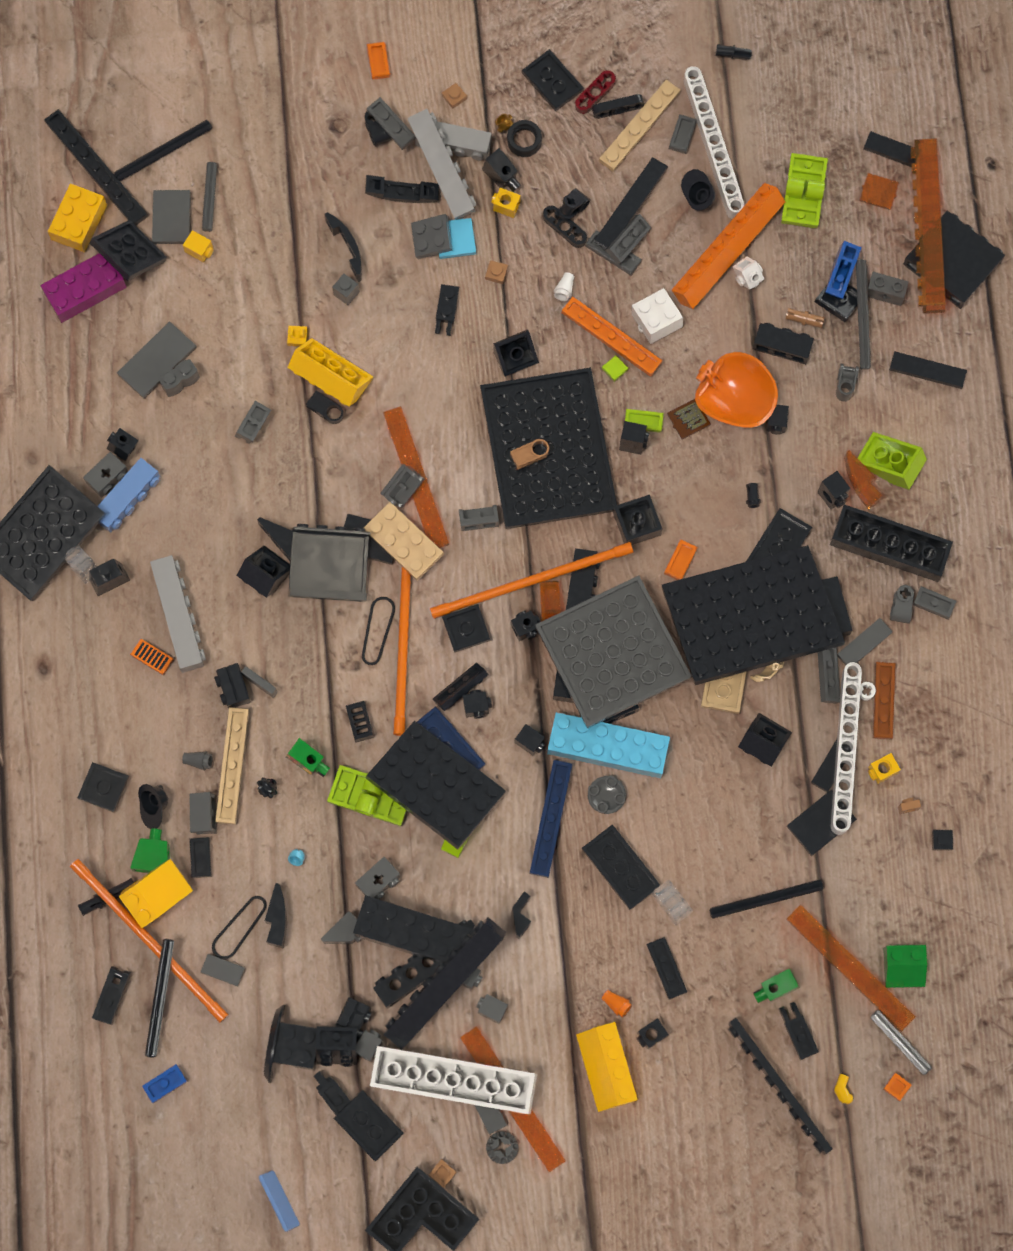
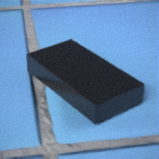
M210 838L189 839L191 877H212Z

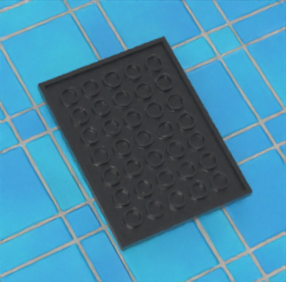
M591 367L480 385L505 529L613 512L617 502ZM537 439H543L548 443L549 454L546 458L517 470L510 451ZM536 444L533 447V452L537 455H543L547 451L543 444Z
M808 545L662 584V591L695 685L845 644Z

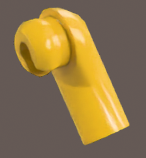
M839 1074L834 1092L841 1103L850 1104L853 1101V1096L846 1088L849 1077Z

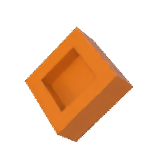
M894 1073L883 1090L896 1100L901 1101L911 1087V1084L897 1073Z

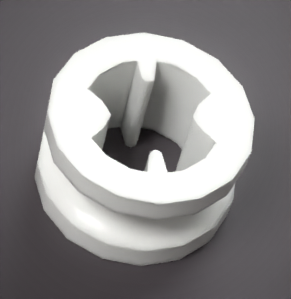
M863 682L861 684L860 699L868 701L873 698L876 689L872 683ZM863 687H866V689L869 687L871 689V691L869 692V696H867V694L864 695L862 693V691L864 690Z

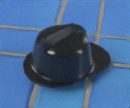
M698 169L688 171L683 176L681 188L689 205L696 211L711 208L715 200V191L707 175Z
M143 784L139 787L138 791L141 819L147 828L157 829L162 822V811L168 805V797L162 785L152 787L151 785Z

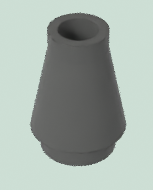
M207 751L183 754V764L201 770L210 769L212 766L213 757Z

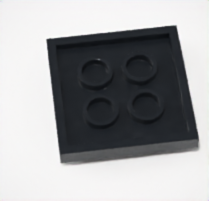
M130 220L91 238L90 244L127 281L164 263L167 259V256Z

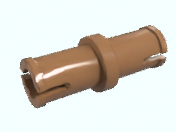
M788 308L786 320L822 329L825 317L809 314V311L801 312Z

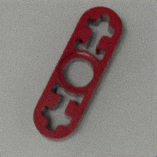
M603 71L577 97L575 109L578 113H588L614 87L616 76L612 71ZM604 77H605L606 79H608V78L610 77V78H611V81H610V82H609V81H606V82L604 83ZM597 88L601 93L598 96H593L590 91ZM587 101L586 107H580V102L585 103Z

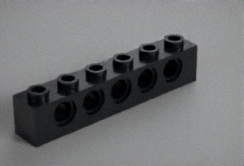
M471 919L469 921L463 920L459 923V925L471 929L475 926ZM413 955L407 960L408 963L405 966L399 965L391 971L392 975L387 978L383 976L374 983L376 986L373 989L388 1009L420 987L429 976L433 977L436 974L435 969L440 963L434 962L431 967L426 968L422 965L425 958ZM408 970H416L417 976L414 979L407 978L406 972ZM395 980L401 983V987L396 991L390 989V983Z

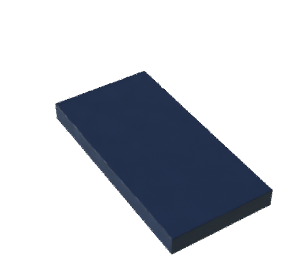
M436 706L417 721L418 724L478 770L486 765Z

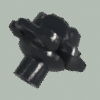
M262 777L257 782L259 794L272 799L274 795H277L276 781Z

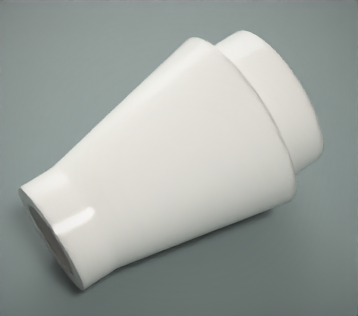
M564 273L554 289L556 299L568 301L571 298L573 274Z

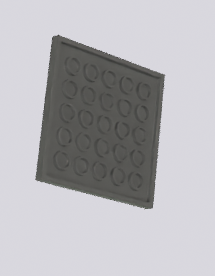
M639 575L535 625L586 728L594 726L692 678Z

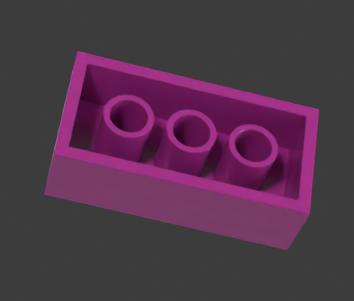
M100 253L40 285L61 323L127 288L121 274Z

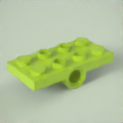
M791 153L781 223L818 228L828 158Z
M340 765L327 803L401 827L407 810L366 779L368 773Z

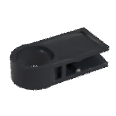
M317 390L306 403L307 408L331 424L340 423L344 417L342 407ZM330 409H339L341 411L340 417L330 419L327 416Z

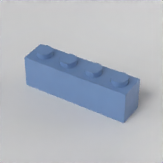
M140 458L98 505L106 513L99 524L110 533L113 530H117L122 524L123 518L126 515L129 516L134 511V506L145 499L147 491L158 484L160 480L159 472Z

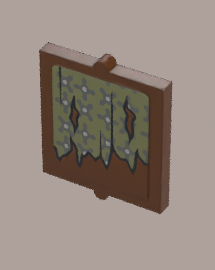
M695 399L667 413L673 424V429H676L682 440L711 425L705 413L697 406Z

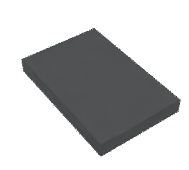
M153 190L152 242L154 244H184L190 235V190Z

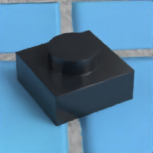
M933 830L932 850L952 851L953 830Z

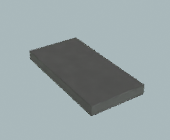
M169 321L117 372V375L145 399L160 384L159 377L164 372L175 369L197 347Z

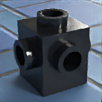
M522 611L516 615V618L510 621V625L518 641L525 638L529 640L538 635L535 625L541 621L537 614L533 615L532 611Z

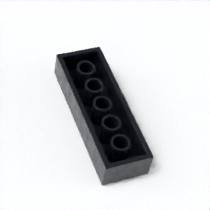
M845 504L840 512L830 545L936 582H939L942 577L953 541Z
M365 895L353 935L437 963H446L449 960L448 955L454 948L458 950L462 946L460 943L467 934L471 936L475 930Z

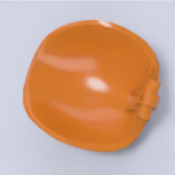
M742 352L727 353L721 356L715 363L708 360L698 370L699 374L696 379L701 383L696 391L695 401L700 410L713 419L733 426L752 428L766 422L775 410L778 400V389L775 380L766 366L754 356Z

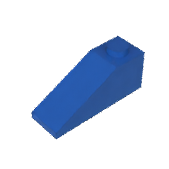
M846 241L840 245L825 293L843 299L862 247Z

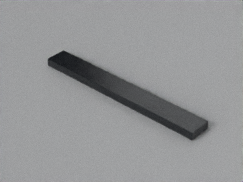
M59 109L44 119L47 126L127 220H130L136 226L148 217L145 210Z

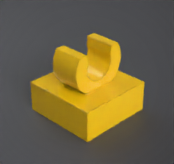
M288 326L287 345L301 346L307 342V327Z

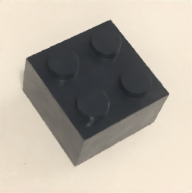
M650 494L614 506L613 515L624 544L630 542L631 545L661 536L662 526Z

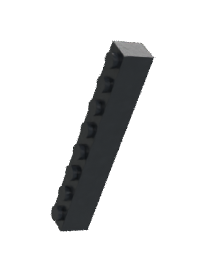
M575 548L573 561L597 554L598 551ZM600 563L571 572L566 610L595 596V594H592V587L597 586L598 576H594L595 569H599ZM557 671L553 700L574 703Z
M489 917L484 921L480 920L474 926L473 930L475 931L472 935L467 934L460 942L462 946L458 950L454 948L448 955L449 960L446 963L441 962L435 969L436 974L433 977L429 976L422 984L424 987L420 991L416 990L411 995L410 1003L408 1005L404 1003L397 1011L399 1015L395 1019L391 1017L385 1024L384 1036L401 1050L504 939L506 932Z

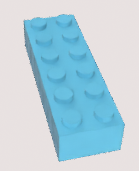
M556 712L547 754L661 779L670 737L603 722L586 728L582 718Z

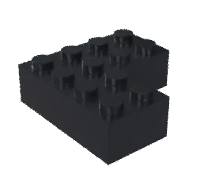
M416 1167L365 1231L388 1251H402L419 1229L424 1226L452 1251H455L480 1219L419 1167Z

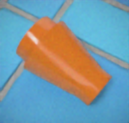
M609 990L602 996V1000L611 1010L622 1018L632 1007L628 999Z

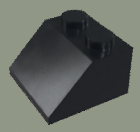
M262 546L245 558L236 576L267 598L287 578L290 572V564L266 546Z
M758 713L738 747L745 753L751 754L762 763L772 767L792 732Z

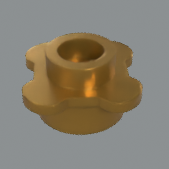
M501 114L497 117L495 124L498 126L497 131L499 133L503 132V130H508L512 126L511 114Z

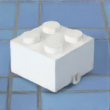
M664 288L632 305V316L638 324L640 333H644L650 344L683 327V316Z

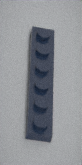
M553 760L529 873L531 875L549 878L572 763Z

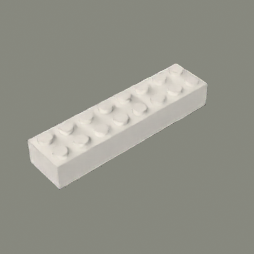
M377 1046L370 1086L531 1114L537 1074Z

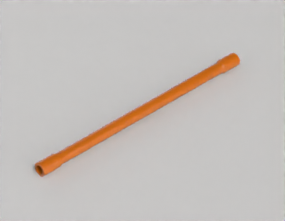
M628 542L610 550L450 603L432 607L430 611L433 619L450 614L453 611L634 552L631 543Z
M403 567L401 571L396 707L393 731L395 736H401L405 732L406 722L405 699L411 575Z
M79 859L75 860L70 865V868L103 899L160 959L162 946L144 928L140 927L134 917L91 874V871ZM173 958L171 959L170 970L221 1023L229 1014Z

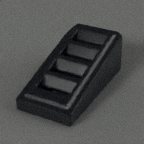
M361 701L346 705L355 743L374 738L365 702ZM362 707V711L351 713L352 709ZM364 714L363 718L353 720V717ZM366 721L365 725L355 727V724ZM368 728V731L362 732L359 734H357L356 732L358 730Z

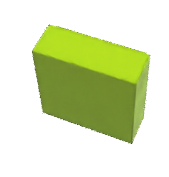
M615 355L602 366V370L615 382L628 371V367Z

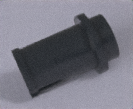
M746 484L748 498L746 504L749 508L759 507L761 500L758 494V484Z

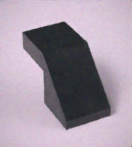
M525 891L512 907L515 932L518 939L522 937L531 925V921L520 913L531 897Z

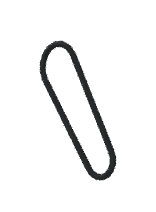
M379 597L371 604L362 650V660L367 665H375L381 658L395 613V605L390 598ZM381 599L387 600L392 605V613L379 655L375 662H367L364 656L373 607L377 601Z
M254 896L250 898L217 935L212 943V950L216 957L228 959L237 952L266 909L267 904L263 897ZM260 899L264 904L263 909L234 951L228 956L219 955L215 950L216 941L252 900Z

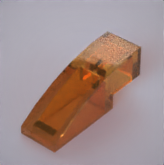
M848 450L844 461L849 480L862 503L870 510L881 500L883 495L871 484L875 476Z
M559 581L540 582L541 622L561 613Z

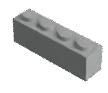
M438 121L434 123L437 130L441 129L445 136V139L442 140L445 147L449 145L452 153L456 156H469L475 160H485L488 157L492 140L491 132ZM416 138V139H415V145L421 148V146H420V144H419V142H418V140H417V138Z

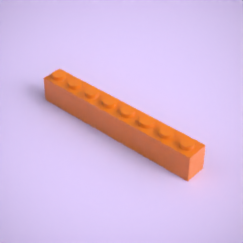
M764 183L673 287L672 292L680 304L694 309L784 205L785 200L777 187Z

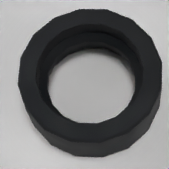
M520 120L512 124L507 134V143L510 151L520 157H530L536 154L542 143V134L538 125L528 120ZM521 130L532 132L535 135L534 144L529 147L516 145L514 142L515 133Z

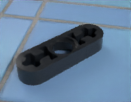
M641 94L598 103L592 107L594 118L600 119L641 109L645 102Z
M547 206L543 211V220L573 247H583L587 241L585 231L572 220L560 218L557 214V207ZM548 212L550 214L554 212V217L551 216L550 218H548ZM568 223L570 225L569 230H561L560 224ZM575 236H582V241H575Z

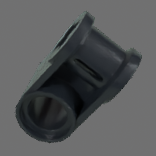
M366 111L364 116L365 126L373 145L376 147L392 140L369 112Z
M575 188L563 198V205L559 207L557 214L564 220H571L578 213L585 210L590 203V199Z

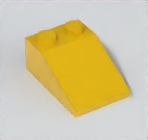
M170 858L124 889L119 898L140 927L143 928L190 894L193 889Z

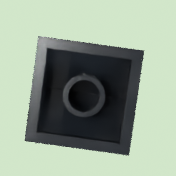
M528 329L493 343V353L504 376L539 363Z

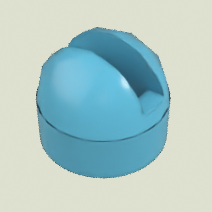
M294 849L290 852L288 861L292 865L301 866L305 859V854L302 850Z

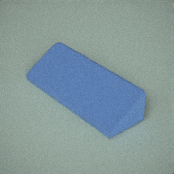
M270 1171L260 1175L259 1180L284 1231L288 1232L298 1227L300 1223L275 1172Z

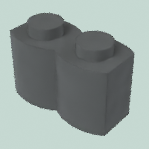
M187 359L180 362L175 369L164 372L158 380L166 395L171 397L180 393L184 387L196 383L200 376L192 361Z

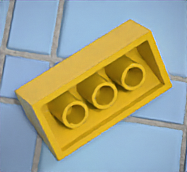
M313 338L295 349L287 367L294 374L303 377L310 384L319 387L326 394L335 397L340 403L349 407L360 398L373 379L372 375Z
M616 1023L605 1024L576 1034L597 1111L601 1112L636 1102L637 1096Z

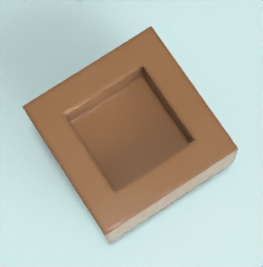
M454 83L442 92V97L452 109L467 99V95L457 83Z
M490 260L485 280L503 284L508 265Z
M913 798L902 800V803L898 806L899 814L919 810L921 808L920 800H913Z
M441 1159L429 1173V1176L445 1188L457 1172Z

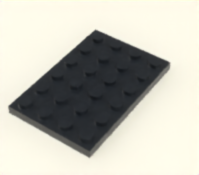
M48 465L0 522V574L25 597L33 601L105 517L106 513L51 465Z
M416 721L407 728L366 775L368 781L456 849L462 846L506 793V790Z

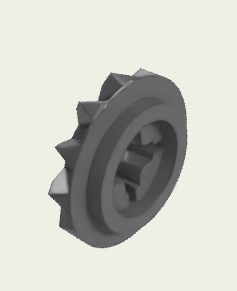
M496 1132L488 1139L486 1151L493 1162L507 1164L516 1157L518 1142L508 1132ZM499 1139H501L504 1145L511 1144V1146L505 1149L506 1156L501 1151H494V1149L499 1147Z

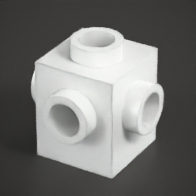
M745 257L733 266L737 276L735 279L740 286L751 289L758 286L764 280L761 273L763 272L762 267L749 257Z

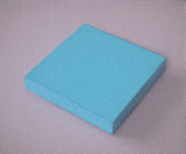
M472 219L448 221L452 251L439 254V258L476 255Z

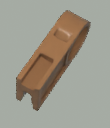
M537 439L510 451L517 470L546 458L549 454V445L545 440ZM536 444H543L547 451L543 455H537L533 452V447Z

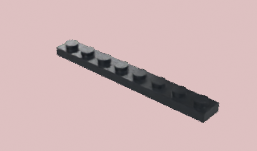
M737 1018L728 1023L730 1034L734 1038L738 1037L742 1043L740 1045L746 1055L750 1054L754 1059L752 1061L753 1065L758 1071L762 1070L766 1075L764 1079L770 1087H775L778 1092L776 1094L782 1104L786 1102L790 1108L788 1112L795 1121L798 1119L803 1125L800 1127L807 1137L811 1136L814 1140V1148L819 1154L823 1153L824 1155L832 1151L833 1148Z

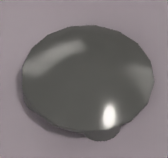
M603 776L591 783L588 787L587 797L589 804L595 811L601 814H611L622 808L626 799V791L624 785L614 776Z

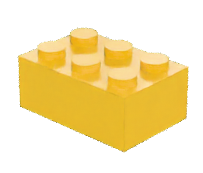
M70 183L48 229L51 240L85 253L107 207L105 197Z

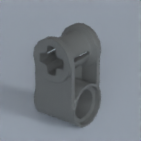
M842 363L840 364L836 388V397L840 401L846 402L851 399L858 377V366L853 368L844 366ZM846 388L849 392L845 393L841 389Z
M902 585L894 593L890 612L891 621L910 623L914 591L910 586ZM902 592H905V596H907L905 599L901 595Z

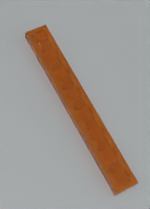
M400 406L385 411L383 415L401 465L411 466L425 479L412 495L425 535L439 548L448 546L449 541L402 408Z
M801 905L786 919L900 1031H903L915 1018L882 983Z
M477 1026L460 1037L477 1064L504 1068ZM532 1109L531 1114L509 1111L548 1172L566 1162Z

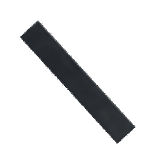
M653 157L595 238V244L605 250L631 222L668 169L667 165Z

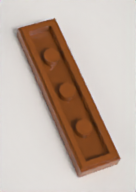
M875 663L876 692L874 695L873 738L893 739L896 663Z

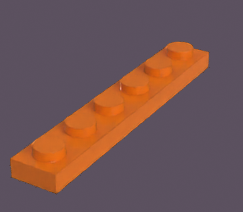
M572 297L562 309V314L650 377L662 364L660 358L576 298Z

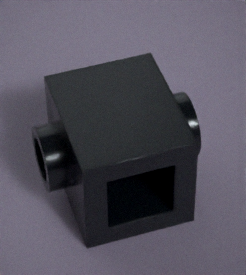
M119 428L116 433L112 432L108 437L107 441L109 444L107 449L126 461L139 440Z
M473 690L470 691V694L463 695L466 718L474 717V719H480L489 714V708H492L490 696L486 697V691Z

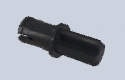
M717 44L715 56L730 57L732 60L733 58L750 60L752 50L737 48L735 45L725 46Z

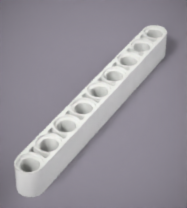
M692 66L685 72L684 85L695 119H697V125L726 214L730 219H733L744 207V201L702 73L699 68ZM690 76H694V77H696L697 79L692 80V79H690L689 77H690ZM699 92L702 95L697 96L694 93ZM704 108L707 111L701 112L699 109ZM705 125H711L712 128H706ZM710 141H716L718 144L713 145ZM721 157L723 160L717 161L715 158ZM725 173L728 177H722L720 174ZM726 190H732L734 193L728 194ZM736 206L739 210H733L731 207Z
M855 662L848 663L845 666L841 679L831 830L837 835L846 833L851 825L862 675L860 665ZM853 669L856 672V676H849L847 670ZM846 688H852L855 691V695H848ZM849 706L854 710V713L847 714L844 708ZM843 726H850L852 733L844 732ZM847 744L850 746L851 751L844 752L841 746ZM846 763L850 770L843 771L840 768V764ZM839 783H846L848 785V790H841L839 788ZM843 801L846 803L847 809L841 810L838 808L837 802ZM836 821H843L845 828L839 829L836 826Z

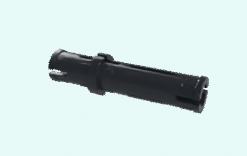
M130 878L108 891L117 899L121 892L134 882ZM95 894L93 898L78 904L82 915L85 916V914L97 908H104L103 905L106 903L99 895Z

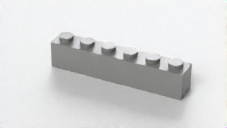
M425 109L408 117L407 119L455 220L475 212L474 206L477 204L473 196H468L466 192L469 187L465 179L461 180L458 175L461 170L457 162L453 163L450 158L453 156L449 145L445 147L442 141L445 139L442 130H437L434 124L437 123L434 113H429L428 109Z
M171 555L150 561L181 672L184 673L204 667L203 661L206 660L204 650H199L198 643L201 642L198 631L194 632L193 625L196 622L193 613L189 614L188 607H191L188 595L184 596L183 589H186L183 578H179L178 572L181 571L178 560L174 561Z

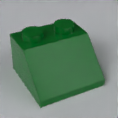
M890 945L883 948L885 988L926 986V945Z

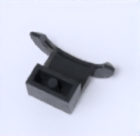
M285 1005L276 1009L268 1039L264 1076L270 1084L273 1075V1063L315 1071L317 1028L282 1023Z

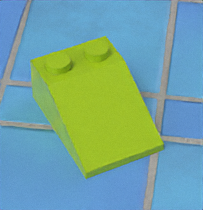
M873 432L855 463L889 483L909 490L927 458L922 447Z

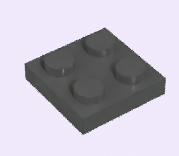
M446 214L411 223L415 257L417 259L452 251L449 222Z

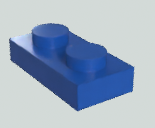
M176 1064L142 1087L151 1102L155 1103L185 1084L187 1080Z

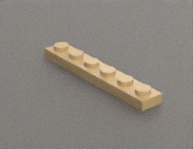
M665 80L599 158V162L614 172L676 99L681 90L668 80Z
M229 707L216 823L236 825L249 715L248 709Z

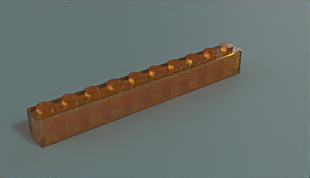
M937 138L914 140V147H911V158H915V163H912V174L916 176V179H912L913 191H916V196H913V207H917V212H914V223H918V229H915V240H919V245H916V257L920 256V262H916L917 273H920L921 279H917V289L921 290V295L918 296V307H922V314L945 313Z

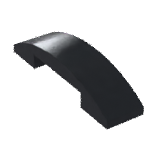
M366 175L365 194L405 203L438 202V183L421 181L420 184L389 181L385 180V177Z
M328 212L325 213V221L333 236L340 233L353 256L349 260L353 274L358 282L362 281L361 257L354 237L338 218Z

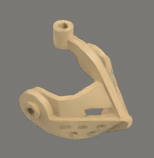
M784 662L766 666L762 673L751 675L750 679L757 682L770 679L780 668H783Z

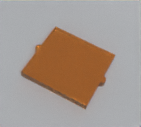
M868 173L865 184L862 185L863 191L860 202L890 210L893 200L897 196L895 193L899 182Z

